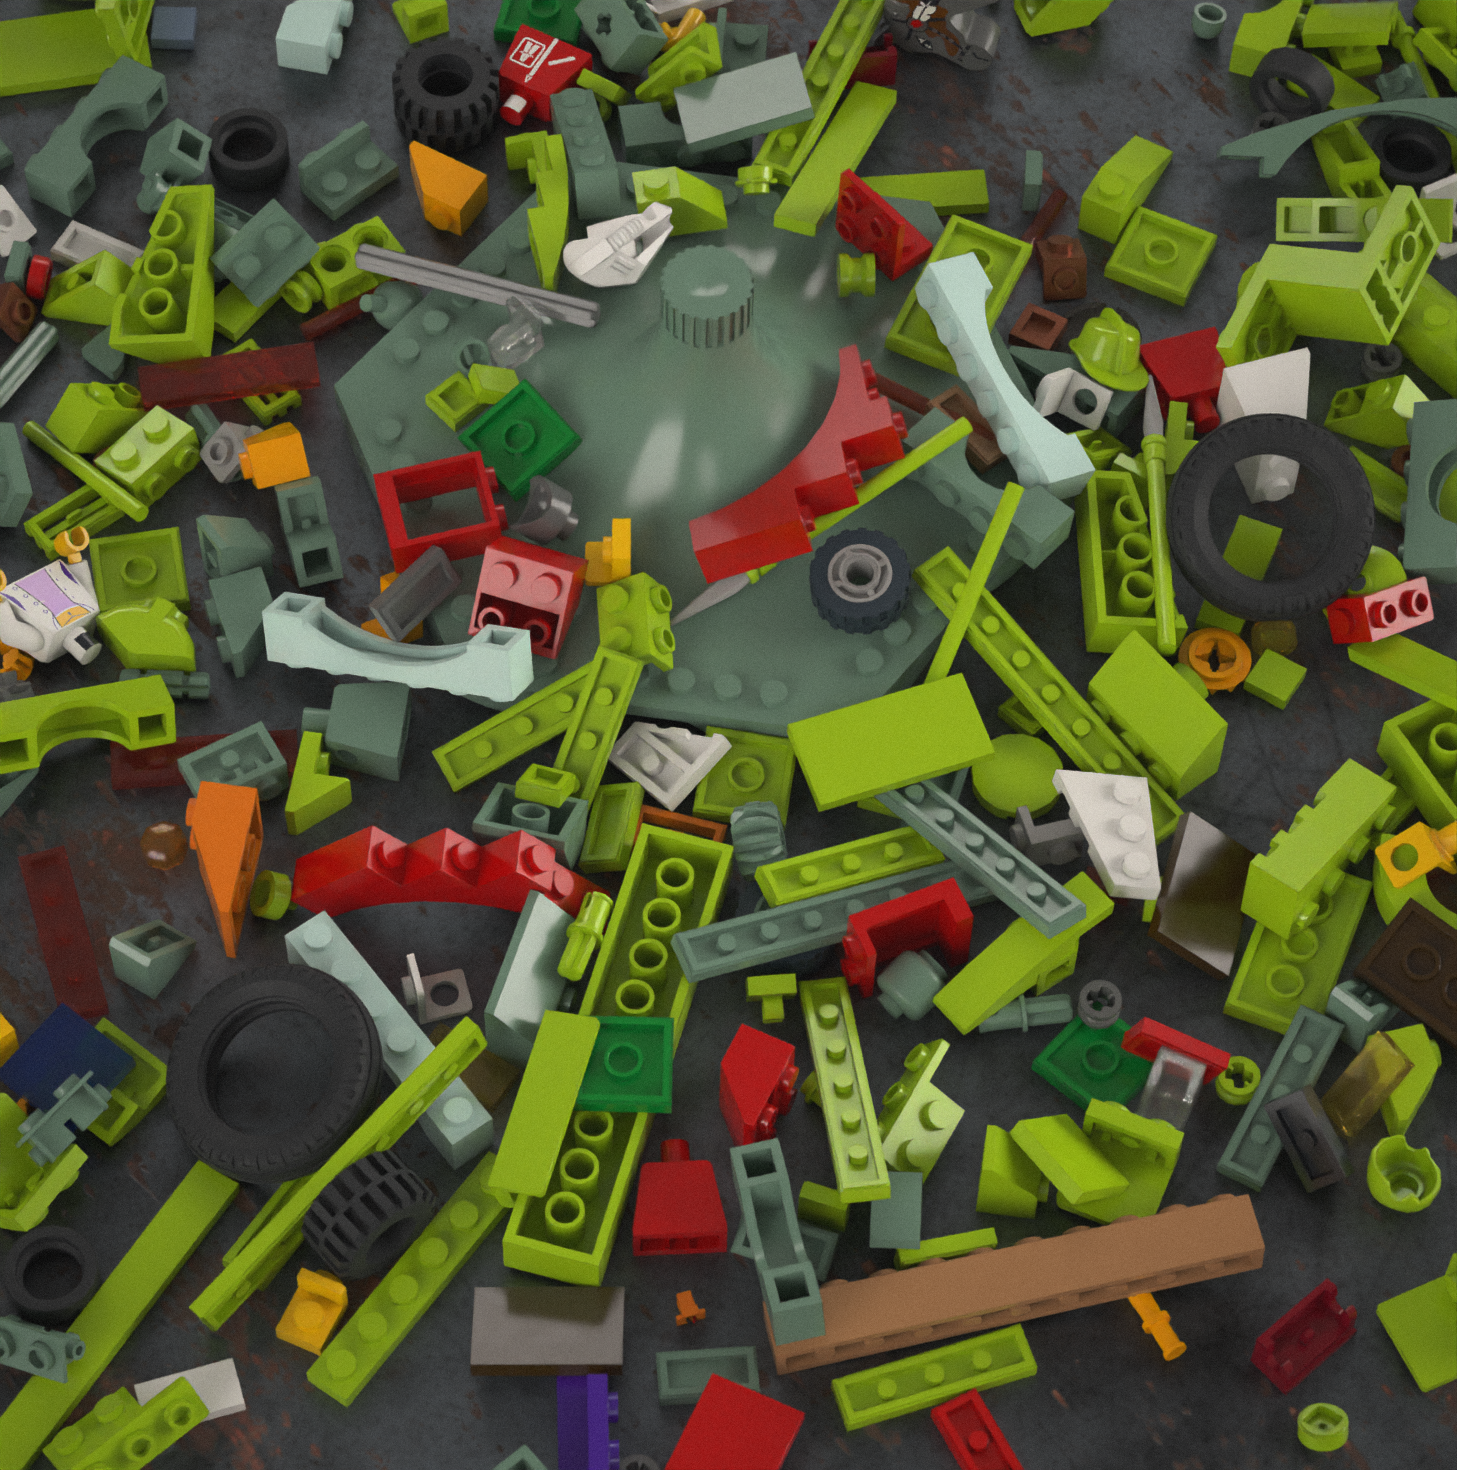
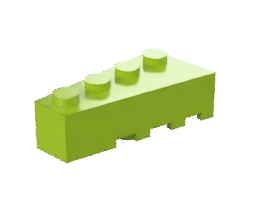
M1095 470L1082 492L1076 495L1074 499L1086 652L1114 653L1126 636L1136 630L1161 656L1175 657L1188 630V626L1183 614L1179 615L1174 602L1176 594L1173 589L1177 649L1169 655L1161 654L1158 651L1151 537L1146 527L1148 519L1131 473Z
M1349 758L1319 789L1313 802L1315 808L1313 809L1305 804L1296 814L1288 833L1280 830L1271 840L1269 845L1271 848L1267 855L1264 856L1258 853L1250 862L1240 911L1286 940H1289L1298 927L1306 929L1319 910L1320 905L1317 903L1325 894L1330 897L1334 895L1345 878V868L1350 862L1358 864L1371 845L1369 838L1376 830L1380 832L1385 831L1393 820L1397 808L1392 806L1397 787Z

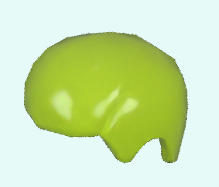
M1398 1134L1380 1139L1372 1149L1367 1165L1366 1183L1373 1197L1386 1207L1405 1213L1417 1212L1429 1207L1438 1195L1441 1188V1170L1430 1157L1428 1148L1414 1149L1407 1145L1404 1135Z

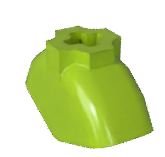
M158 597L157 600L148 599L144 605L135 604L114 607L95 617L97 630L103 642L127 669H140L141 674H147V670L184 671L185 676H190L191 671L196 672L195 645L187 631L189 628L188 616L181 613L174 603Z

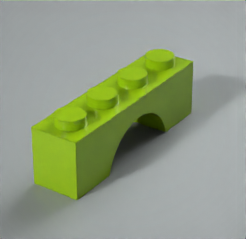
M1282 0L1278 5L1269 10L1244 13L1233 43L1229 71L1252 77L1263 56L1272 49L1282 47L1296 49L1297 45L1291 43L1293 37L1298 39L1302 37L1307 14L1302 13L1304 7L1310 8L1314 0Z
M161 675L1 702L0 774L38 768L43 756L50 749L74 739L103 738L118 742L129 750L175 743L174 702Z

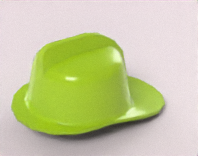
M1104 308L1099 317L1090 318L1086 322L1078 338L1071 339L1068 344L1070 349L1075 353L1084 370L1101 384L1122 391H1139L1146 388L1149 377L1139 359L1141 340L1139 331L1132 325L1124 322L1122 317L1112 308Z

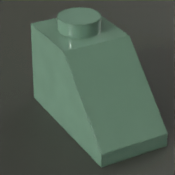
M202 515L196 519L203 568L211 579L259 566L262 567L265 579L274 575L272 555L275 554L274 546L267 534L262 530L257 532L246 518Z

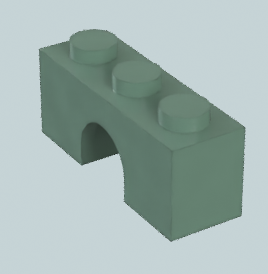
M660 101L618 107V136L624 163L667 168L674 166L692 167L698 164L721 161L733 162L739 159L752 158L753 137L691 155L683 125L673 124L664 117Z

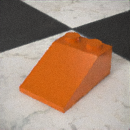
M201 781L197 798H190L186 809V826L192 827L190 849L196 850L200 873L226 956L236 958L264 838L257 788Z

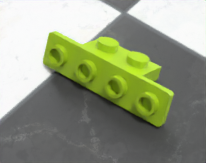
M1418 0L1412 9V14L1425 28L1419 29L1412 42L1423 52L1424 60L1433 67L1438 68L1449 79L1451 88L1457 92V0Z
M943 1038L926 1044L920 1043L910 1051L904 1061L906 1070L900 1081L893 1084L884 1095L882 1104L885 1107L876 1120L887 1171L922 1172L923 1184L965 1112L964 1109L929 1082L950 1046Z
M185 1377L176 1379L143 1406L123 1386L114 1394L102 1398L91 1412L74 1425L68 1426L57 1433L53 1441L45 1446L42 1451L57 1470H140L209 1415V1410Z

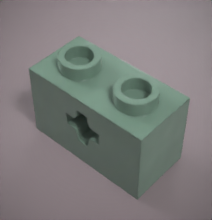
M581 0L574 9L583 23L584 32L593 40L601 53L602 62L614 72L621 71L640 75L669 40L645 0Z

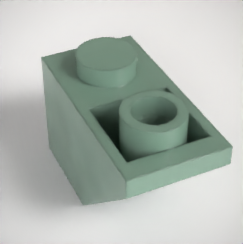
M261 566L208 580L211 598L203 600L210 626L219 625L222 634L216 637L222 663L231 662L236 678L244 677L266 645L262 611L273 602Z

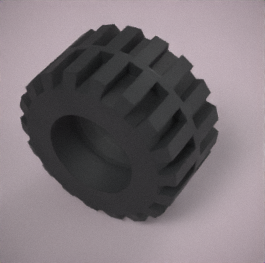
M446 36L437 37L435 42H430L426 39L419 42V48L411 46L405 51V58L399 57L395 64L396 70L392 74L394 113L400 131H406V138L411 142L419 140L420 144L429 148L431 146L437 147V152H447V148H455L456 151L465 150L466 144L470 143L472 146L481 143V135L488 137L493 132V125L497 124L499 120V77L496 63H492V56L487 51L480 52V46L474 42L467 45L464 44L463 38L455 37L454 41L446 40ZM441 92L459 93L455 96L440 97L434 95Z
M391 1150L378 1151L345 1168L323 1188L303 1219L304 1223L301 1227V1233L304 1239L342 1281H359L383 1270L409 1249L429 1223L435 1211L436 1197L396 1152Z

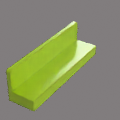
M545 1010L487 1184L500 1206L514 1208L518 1194L543 1197L546 1194L600 1028V1022L596 1017Z

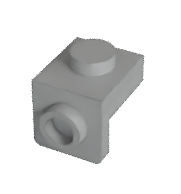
M225 421L200 450L199 455L218 482L227 484L240 470L238 453L245 452L242 440L264 430L255 425L249 427Z
M1026 805L1017 807L1015 825L1009 827L1011 843L1037 866L1050 863L1062 865L1072 861L1075 857L1082 856L1085 835L1080 827L1074 826L1071 818L1035 827L1028 807Z

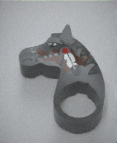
M886 0L884 4V18L880 22V31L875 37L874 44L882 45L883 33H892V44L897 43L910 54L915 51L935 53L966 69L975 71L985 70L993 61L1001 29L994 20L975 13L974 9L993 4L999 0Z

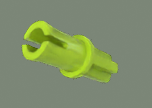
M594 891L593 895L588 892L583 899L577 919L567 927L566 936L569 938V941L557 967V972L561 977H567L571 981L580 980L592 951L601 947L604 938L602 935L603 929L614 908L612 899L607 895Z

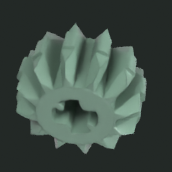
M772 801L745 803L746 805L735 807L730 817L735 859L737 860L741 876L747 882L756 881L754 875L757 867L788 859L786 838L780 812Z

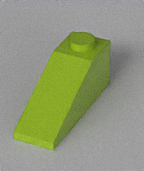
M1135 135L1100 168L1086 189L1081 200L1078 229L1116 245L1138 205L1142 206L1171 161L1174 152Z

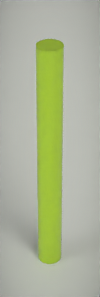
M29 421L24 425L22 433L26 438L135 521L141 522L147 517L149 512L147 506L80 455L73 453L59 439L35 421Z

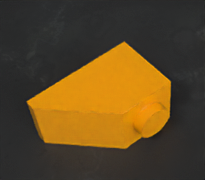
M413 140L409 145L410 168L424 219L440 230H448L462 237L488 203L487 175Z
M291 422L281 423L242 440L245 452L238 453L244 480L252 478L253 484L257 489L311 476L301 434Z

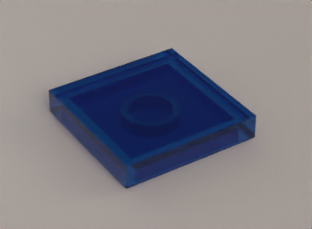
M62 1002L0 1068V1081L35 1109L39 1107L46 1114L59 1102L53 1093L73 1073L82 1079L91 1070L94 1074L86 1082L92 1088L99 1083L110 1093L135 1067L136 1063L129 1054ZM71 1119L64 1124L72 1133L78 1128Z

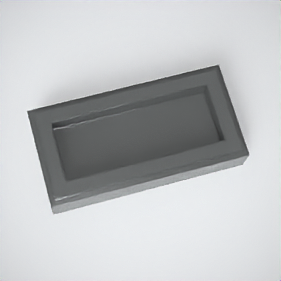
M432 545L374 599L368 607L389 638L400 642L455 590L463 580L442 548Z

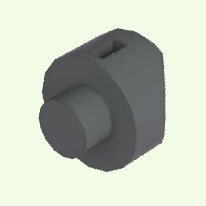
M537 475L529 481V499L525 511L518 521L513 525H509V528L541 546L548 544L555 537L562 541L567 540L575 530L579 519L578 514L571 511L572 493L547 478Z

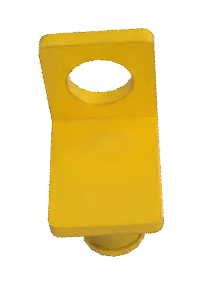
M1457 820L1439 831L1419 821L1375 849V853L1394 887L1401 889L1437 866L1452 875L1457 873V865L1453 856L1457 853ZM1405 844L1414 846L1418 853L1416 865L1408 871L1398 870L1393 862L1395 851Z

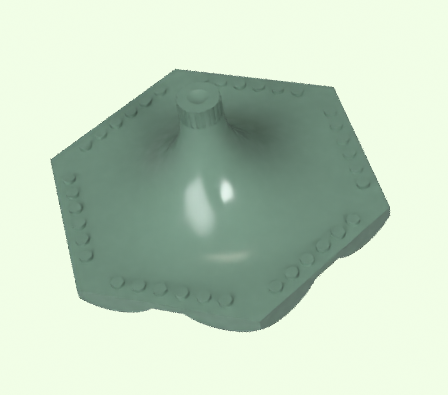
M616 162L618 166L622 214L579 220L572 200L568 173V243L588 238V226L637 214L632 172L660 169L661 167ZM692 171L685 172L722 191L728 228L667 237L637 284L608 288L593 287L579 280L564 265L557 292L600 304L601 315L595 327L588 328L434 288L334 384L335 399L347 436L363 476L378 503L373 474L470 453L457 437L494 405L489 404V407L455 432L426 405L425 395L458 370L468 378V374L462 372L453 363L451 350L455 342L463 337L471 336L481 340L486 344L490 352L488 366L513 369L519 383L526 378L583 440L573 453L545 476L548 480L572 493L571 511L579 516L577 526L567 540L562 541L555 537L548 544L541 547L585 559V544L587 542H603V536H612V518H631V576L644 571L659 584L667 588L672 599V609L669 611L670 620L714 583L707 584L695 556L689 521L722 509L755 491L781 472L808 445L824 423L836 396L840 376L839 349L856 344L862 361L871 360L878 385L871 386V389L877 387L880 398L887 396L893 413L902 412L907 431L924 417L921 412L927 402L955 384L976 404L977 401L967 383L960 377L884 348L886 336L927 260L894 281L889 279L881 270H876L874 297H864L861 293H851L848 297L838 298V253H848L852 258H859L863 255L852 243L844 241L835 228L838 199L816 236L812 237L774 227V214L791 187L777 183L769 186V194L746 196L744 195L743 188L735 185L738 177ZM536 191L457 267L541 288L528 240L527 209L538 207ZM881 196L933 244L934 249L944 227L931 202ZM641 239L636 242L637 256L644 251L643 240ZM994 325L990 337L996 354L1013 384L1033 407L1035 401ZM464 347L463 352L467 364H470L474 361L468 347ZM966 458L972 472L986 484L1005 490L1008 481L1020 485L1017 473L1008 458L984 474ZM896 461L861 471L863 483ZM904 477L812 539L813 551L779 561L777 566L764 576L759 575L760 579L755 584L748 583L736 594L670 626L675 639V650L672 652L674 667L669 671L663 672L652 663L644 665L626 714L688 722L706 732L707 726L789 738L787 726L790 723L908 689L935 653L950 620L911 577L909 604L906 610L903 609L901 612V617L896 622L890 623L888 628L882 631L876 630L872 634L863 635V633H854L853 635L845 633V630L839 628L838 630L834 629L826 619L823 620L818 615V609L813 606L811 600L810 564L811 560L815 559L816 550L819 546L822 547L830 536L839 535L843 530L849 529L851 531L858 530V528H867V530L875 531L876 529L884 532L886 537L895 539L898 542L899 548L904 549L907 554V563H910L911 576L914 569L947 546L953 550L971 571L986 534L977 531L970 521L955 509L940 503L935 495L918 481H912ZM498 484L499 493L492 494L494 505L503 503L509 527V525H513L518 521L525 511L529 499V491L515 502ZM475 487L399 504L408 540L484 523ZM1075 496L1061 499L1060 501L1070 507ZM510 528L507 531L501 532V536L538 545ZM1001 545L984 587L989 592L996 589L1014 575L1025 562L1010 556L1004 546ZM484 554L451 561L463 582L425 617L436 646L467 642L474 637L468 635ZM857 577L850 582L854 585L862 586L868 584L871 580L866 577ZM584 581L579 606L558 657L554 660L532 653L534 681L513 701L495 702L489 697L472 694L462 696L483 706L503 712L593 661L600 645L596 588L602 586H587Z

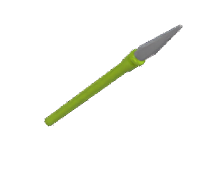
M1149 374L1143 421L1144 438L1141 442L1145 468H1147L1158 651L1161 654L1169 655L1174 653L1177 648L1170 544L1166 529L1167 494L1165 467L1168 443L1163 436V419L1153 377Z
M962 416L907 453L905 458L897 460L856 488L859 499L858 505L814 518L817 530L809 532L811 540L971 433L973 428L969 421ZM778 562L715 581L670 620V626L736 594L748 583L755 584L760 579L759 575L764 576L777 566Z

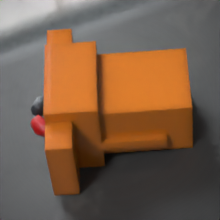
M691 1290L676 1294V1303L680 1315L676 1316L677 1326L687 1323L692 1324V1322L695 1323L697 1320L706 1318L705 1308L698 1309Z

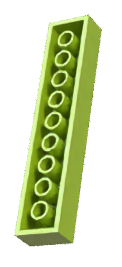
M642 823L578 1015L674 1017V1059L698 981L688 983L671 945V940L676 933L718 922L733 875L734 846ZM572 1111L546 1194L543 1197L518 1194L502 1241L504 1266L582 1287H601L656 1113Z

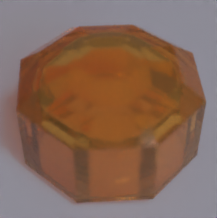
M162 820L146 827L140 841V847L149 866L168 870L183 863L188 851V842L180 825Z

